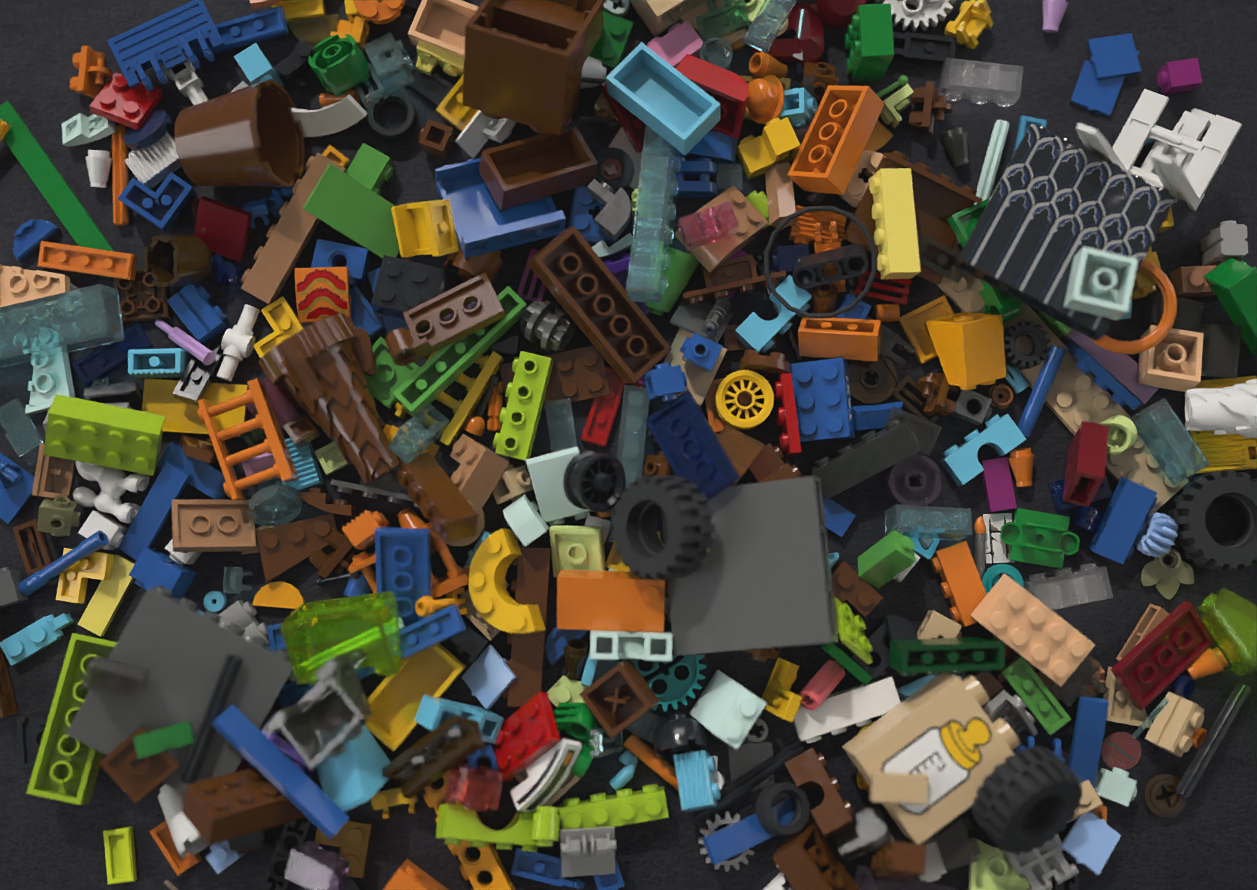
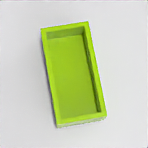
M56 394L47 416L44 455L153 476L160 457L165 416Z

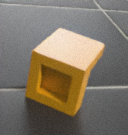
M355 16L354 22L340 20L337 31H331L330 36L338 34L339 38L346 37L345 34L353 36L360 50L364 52L370 27L366 19Z

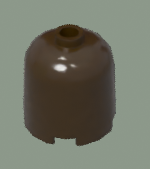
M157 235L152 237L151 246L145 247L143 259L145 271L151 272L154 279L152 283L160 288L201 283L209 276L212 270L211 251L208 245L198 237L188 235Z

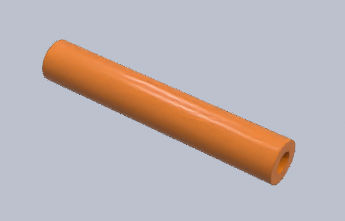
M632 733L623 746L679 791L676 768L668 761L657 758L655 751Z

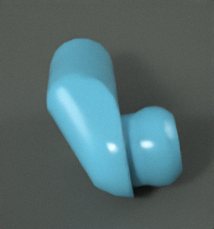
M626 750L619 758L620 762L624 764L623 769L610 781L611 786L615 790H620L633 778L638 758L629 750Z

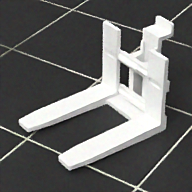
M1144 89L1113 147L1110 146L1098 130L1081 123L1077 125L1078 135L1086 150L1094 152L1098 158L1106 162L1119 165L1121 170L1131 175L1142 177L1146 183L1154 187L1166 189L1170 195L1176 198L1174 203H1177L1178 199L1184 200L1190 209L1195 211L1242 127V124L1194 108L1191 113L1184 111L1173 131L1162 128L1155 124L1169 98ZM1204 130H1207V133L1204 136L1202 142H1200L1199 139L1201 138ZM1147 138L1156 140L1142 167L1133 166Z

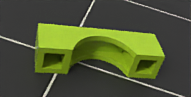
M439 805L436 838L444 839V844L460 845L461 841H471L470 847L486 848L487 843L496 844V849L512 850V845L522 846L521 851L537 852L538 847H546L536 846L537 840H531L533 813L536 812H516L511 822L505 828L494 831L481 824L473 806Z

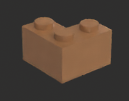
M462 434L460 439L455 442L453 451L450 454V457L460 463L459 468L452 474L451 481L467 500L483 507L510 462L481 443Z

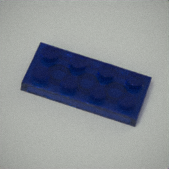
M688 390L645 420L676 476L689 479L691 483H695L701 490L700 494H704L707 500H710L741 479L695 398Z

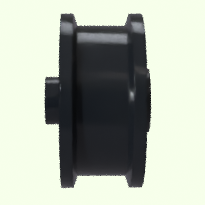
M584 451L573 457L566 467L563 478V488L568 501L575 507L589 509L598 513L607 512L614 508L617 501L621 500L620 495L625 490L626 485L625 470L621 462L612 455L600 454L594 451Z

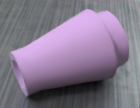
M1043 0V32H1058L1059 25L1068 6L1066 0Z

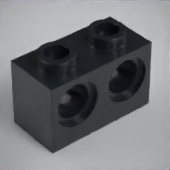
M884 618L866 636L872 646L870 653L875 652L878 655L877 664L869 667L853 651L848 654L873 679L877 676L882 678L891 668L889 665L890 648L886 647L884 643L885 636L888 634Z

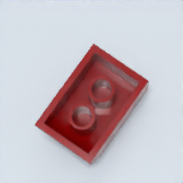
M686 54L676 70L720 103V121L712 129L738 139L742 130L749 93L747 83L742 77L731 71Z

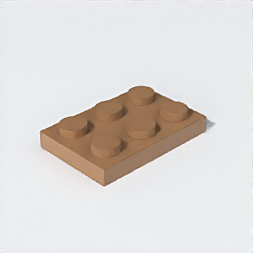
M172 500L173 552L255 551L253 500Z

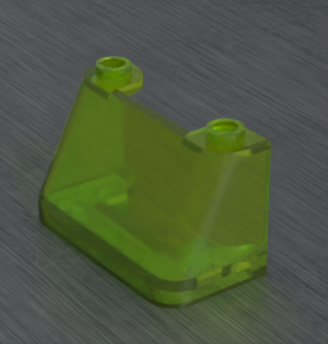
M381 592L308 602L297 607L280 625L297 684L309 683V685H317L324 681V678L330 671L374 666L377 674L387 677L396 674L402 666L398 606L394 592Z

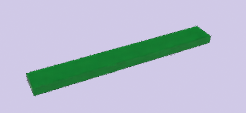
M9 101L1 104L0 119L10 125L3 140L77 245L115 252Z

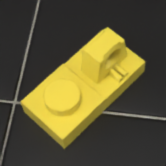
M419 40L416 47L418 56L417 70L430 75L438 64L445 73L451 76H462L464 74V58Z

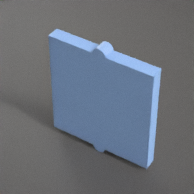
M488 645L461 678L471 689L472 696H476L485 709H490L517 676L506 664V659L502 658L492 645Z
M1089 812L1077 818L1061 848L1076 858L1078 864L1082 863L1098 875L1121 835L1108 826L1105 819H1099Z

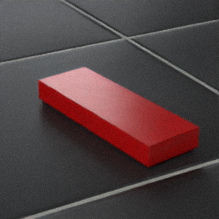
M606 366L611 395L594 398L581 437L582 441L606 448L626 384L616 372Z

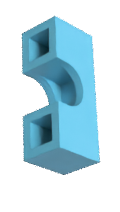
M790 275L776 288L777 293L792 307L805 312L811 307L808 302L812 296L805 289L798 288ZM772 293L769 299L777 306L778 317L774 320L766 321L753 312L733 334L749 350L761 351L764 354L774 345L775 342L772 339L778 333L783 335L793 325L790 320L796 315V313L789 311Z
M996 414L985 422L987 427L981 432L976 429L965 436L966 442L959 448L955 444L943 452L945 458L939 462L957 486L964 485L984 470L977 458L978 450L982 445L992 447L999 456H1002L1026 440L1008 414L1002 417Z
M423 695L415 717L416 722L431 731L453 715L478 721L482 740L494 744L504 719L482 707Z

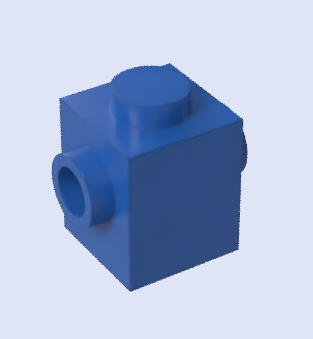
M693 333L691 339L685 338L680 352L684 353L682 361L711 373L723 346ZM696 350H702L704 354H697Z
M670 362L656 365V369L650 370L643 375L649 401L661 398L663 402L679 399V394L686 391L687 378L685 373L681 371L680 365L671 366Z

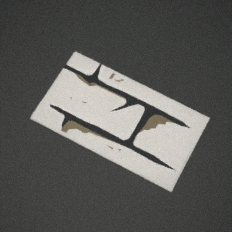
M983 514L986 526V563L1014 562L1008 560L1010 545L1002 542L999 537L1001 527L1007 522H1012V514Z

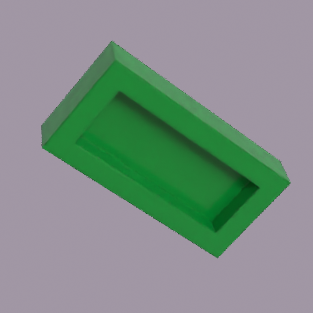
M832 642L823 643L820 646L864 685H867L873 678Z

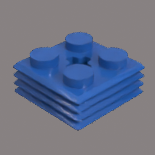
M588 186L575 188L568 228L574 226L582 237L589 242L599 243L601 240H604L606 245L612 246L619 239L618 237L614 241L595 226V220H593V216L590 214L596 210L601 212L605 206L588 193Z

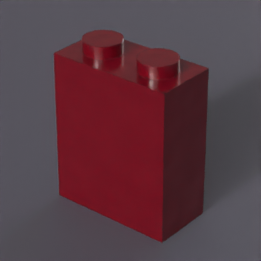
M1081 422L1067 453L1062 501L1086 507L1090 506L1105 475L1109 426L1099 425L1094 422Z

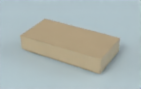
M871 772L870 800L872 802L927 804L928 775Z

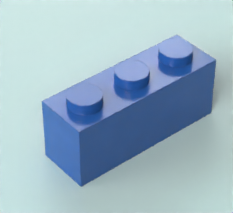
M1121 476L1088 547L1099 555L1123 564L1125 559H1129L1134 551L1133 542L1136 536L1141 535L1145 528L1146 521L1144 519L1148 511L1151 512L1156 505L1157 497L1155 496L1157 492Z

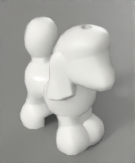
M76 461V468L79 474L86 480L97 481L101 492L99 495H96L89 488L81 486L75 489L73 493L74 500L82 506H94L98 511L111 513L123 523H132L141 506L134 503L122 504L120 496L126 490L137 493V490L144 491L149 484V476L141 473L127 476L121 469Z

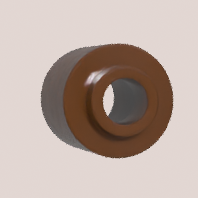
M832 283L813 287L810 305L811 312L832 313L836 311L837 287Z

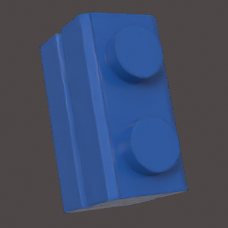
M190 284L168 299L167 303L196 340L205 345L207 340L214 339L216 335H219L228 328L227 323L224 321L227 316L218 305L212 306L208 301L211 295L202 285L197 287L194 284Z

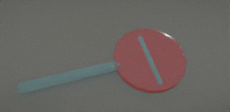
M1164 698L1133 735L1127 732H1116L1105 738L1101 746V755L1103 761L1109 767L1127 770L1138 763L1141 758L1142 749L1137 737L1168 703V699Z

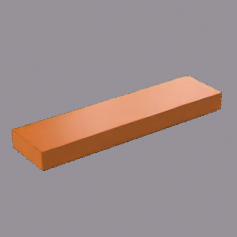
M41 241L38 267L135 281L138 255Z

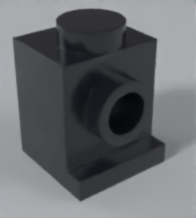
M464 622L466 631L451 637L450 640L455 643L453 648L464 656L467 653L470 654L471 657L468 660L473 663L483 652L490 640Z

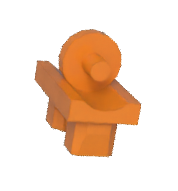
M82 46L80 53L73 54L72 63L75 68L79 69V75L70 79L71 90L85 94L93 99L97 97L101 91L104 78L112 77V70L105 67V54L96 52L89 46Z

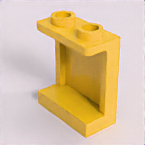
M449 199L412 202L391 208L402 258L428 254L436 257L459 251Z

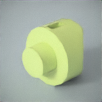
M1123 415L1111 416L1099 424L1109 426L1108 454H1120L1136 442L1137 429L1135 424Z

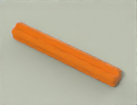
M115 125L116 132L112 133L113 222L116 225L125 226L129 224V208L118 197L128 185V165L125 163V159H128V146L124 142V136L128 129L123 125Z

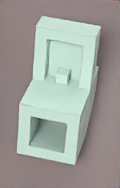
M524 494L506 507L503 513L514 533L526 547L545 533L549 526L537 512L539 506L535 500L530 502Z

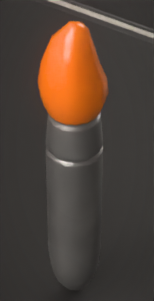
M980 516L974 525L976 534L974 563L982 580L985 574L986 526L983 517Z

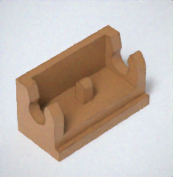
M40 443L32 495L49 498L66 497L70 499L76 461L44 455L45 444Z

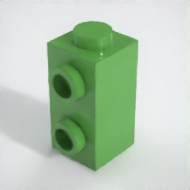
M893 530L858 557L859 578L879 589L916 561L914 542L909 537Z

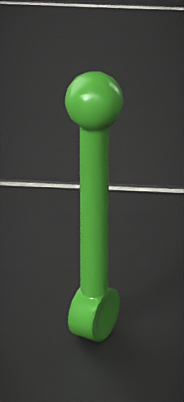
M904 75L899 77L897 82L876 95L880 98L898 86L908 84V77Z

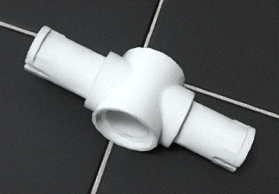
M245 304L237 325H234L233 329L228 328L221 342L224 358L216 375L218 378L232 382L239 361H243V358H248L254 348L253 345L255 344L252 329L260 312L259 309Z

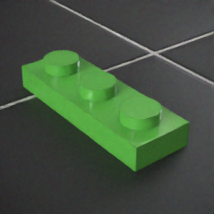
M1018 655L1004 666V669L999 670L1047 734L1051 736L1071 720L1023 656Z

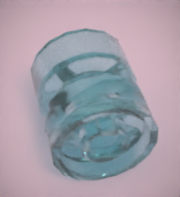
M714 37L703 43L700 48L699 59L730 71L733 51L731 45L726 40Z

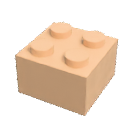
M1150 325L1141 338L1149 335L1157 326ZM1171 328L1168 335L1157 346L1145 352H1140L1137 384L1183 392L1194 389L1201 380L1204 333Z

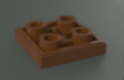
M145 269L136 270L135 281L113 278L117 323L127 324L171 319L170 305L167 303L169 289L168 287L160 288L154 285L151 272H146Z

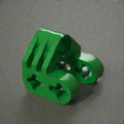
M560 703L553 712L558 734L564 729L566 733L581 741L582 748L570 771L581 778L590 765L605 729L586 703Z

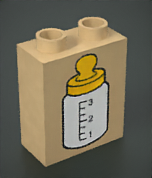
M943 671L842 746L870 787L871 772L928 775L927 804L881 802L902 833L918 845L973 804L974 798L977 797L976 792L979 786L983 785L985 777L994 771V767L998 764L1001 765L1005 758L1010 755L1014 756L1012 750L1020 745L1018 737L1003 719L998 718L992 723L981 706L989 701V697L981 684L971 674L961 679L956 675Z

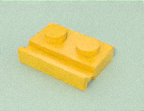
M464 74L435 110L461 132L479 111L463 105Z

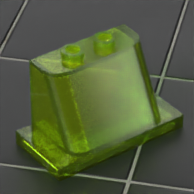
M1222 588L1216 594L1211 593L1204 599L1199 608L1202 611L1200 619L1233 665L1232 672L1243 676L1256 671L1257 606L1225 588Z

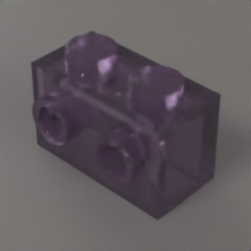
M305 841L291 848L284 878L307 890H343L350 862L340 858V855L335 852H329L319 847V844L316 842Z

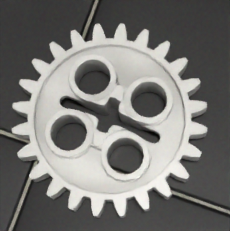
M875 0V3H891V15L895 19L893 26L895 27L901 22L903 23L904 31L908 25H912L913 32H916L918 25H921L922 29L926 31L929 23L936 27L938 19L944 21L946 13H950L953 8L950 4H954L956 0ZM905 4H914L916 10L908 9Z

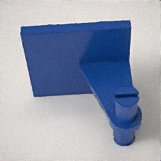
M0 452V518L7 524H11L32 496L34 476Z

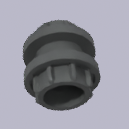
M535 301L526 309L520 322L521 331L524 333L525 339L531 343H535L540 339L541 349L547 352L553 350L562 351L574 336L576 330L575 322L564 309L555 313L556 306L551 301Z

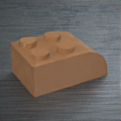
M733 185L695 212L674 235L710 273L752 242L769 222Z

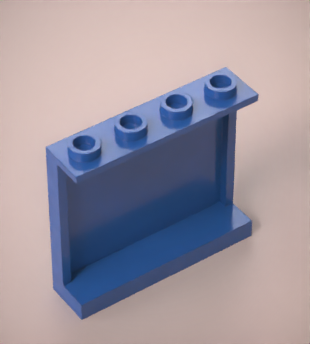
M480 158L469 159L466 162L453 165H444L435 169V185L441 200H450L456 236L464 258L556 236L565 228L566 218L562 210H556L551 196L500 211L479 173Z

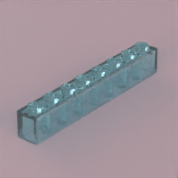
M647 125L645 127L626 292L629 300L633 302L661 303L662 293L666 294L668 288V279L664 275L665 269L670 268V253H667L668 244L672 245L673 229L670 228V221L675 220L676 206L672 202L673 196L678 195V180H675V175L680 173L681 157H678V150Z

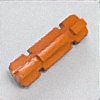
M501 381L495 385L488 401V431H501L502 423L499 422L503 404V396H501V393H503V383Z

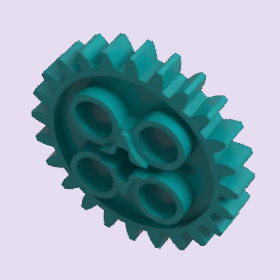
M704 654L684 655L682 660L668 667V674L665 675L663 672H660L646 681L651 689L652 683L657 679H662L667 683V688L663 693L654 692L660 700L659 703L653 706L654 711L658 704H662L664 712L667 711L668 704H672L673 708L677 710L678 701H681L686 706L687 701L685 697L687 695L695 698L692 691L693 688L702 689L697 680L705 679V676L699 673V670L706 668V665L699 664V660L705 657ZM629 658L643 678L659 668L658 663L660 661H653L652 668L648 671H643L638 667L639 659ZM685 665L688 667L689 674L685 679L675 677L674 670L677 666Z

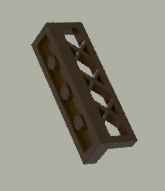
M453 715L382 769L383 776L400 780L403 797L412 799L483 746L478 721Z

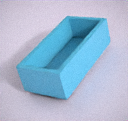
M642 42L606 77L608 94L683 155H686L720 121V103Z

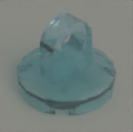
M278 477L262 482L257 488V493L251 497L248 503L250 517L261 526H268V524L273 523L275 526L291 522L301 512L302 499L299 497L300 494L291 486L283 485Z

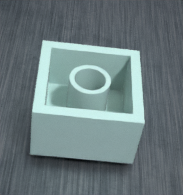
M1082 247L1073 258L1064 308L1118 320L1128 312L1138 259Z

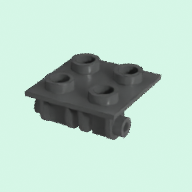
M727 297L717 299L714 305L707 301L690 305L689 302L683 303L682 300L670 323L718 344L733 315L728 312L731 307L730 300Z

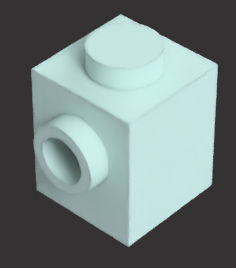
M1098 766L1094 790L1099 796L1129 806L1130 801L1134 800L1137 793V787L1135 786L1137 781L1128 778L1130 772L1116 767L1109 771Z

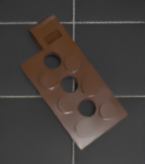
M484 272L404 312L403 316L409 330L405 328L395 329L386 336L385 342L393 362L398 366H406L506 317V314L487 274ZM478 302L475 308L471 310L466 309L470 303ZM454 314L451 320L447 322L443 321V318L446 315ZM430 326L427 332L419 333L422 327Z

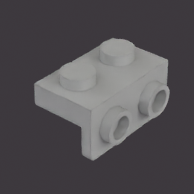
M1003 690L983 708V711L992 723L998 718L1003 719L1016 736L1024 729L1033 736L1038 733L1033 725L1036 722L1035 719L1025 710V703L1017 695L1012 697Z

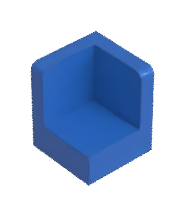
M843 294L836 306V311L850 305L856 297L850 294ZM860 301L853 309L834 318L865 319L872 306Z

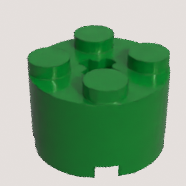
M337 34L322 40L313 48L315 52L313 57L311 58L309 55L308 58L309 65L324 89L333 92L335 96L344 95L348 89L358 83L365 82L370 76L368 72L369 64L355 39L349 34H345L346 37L340 38Z

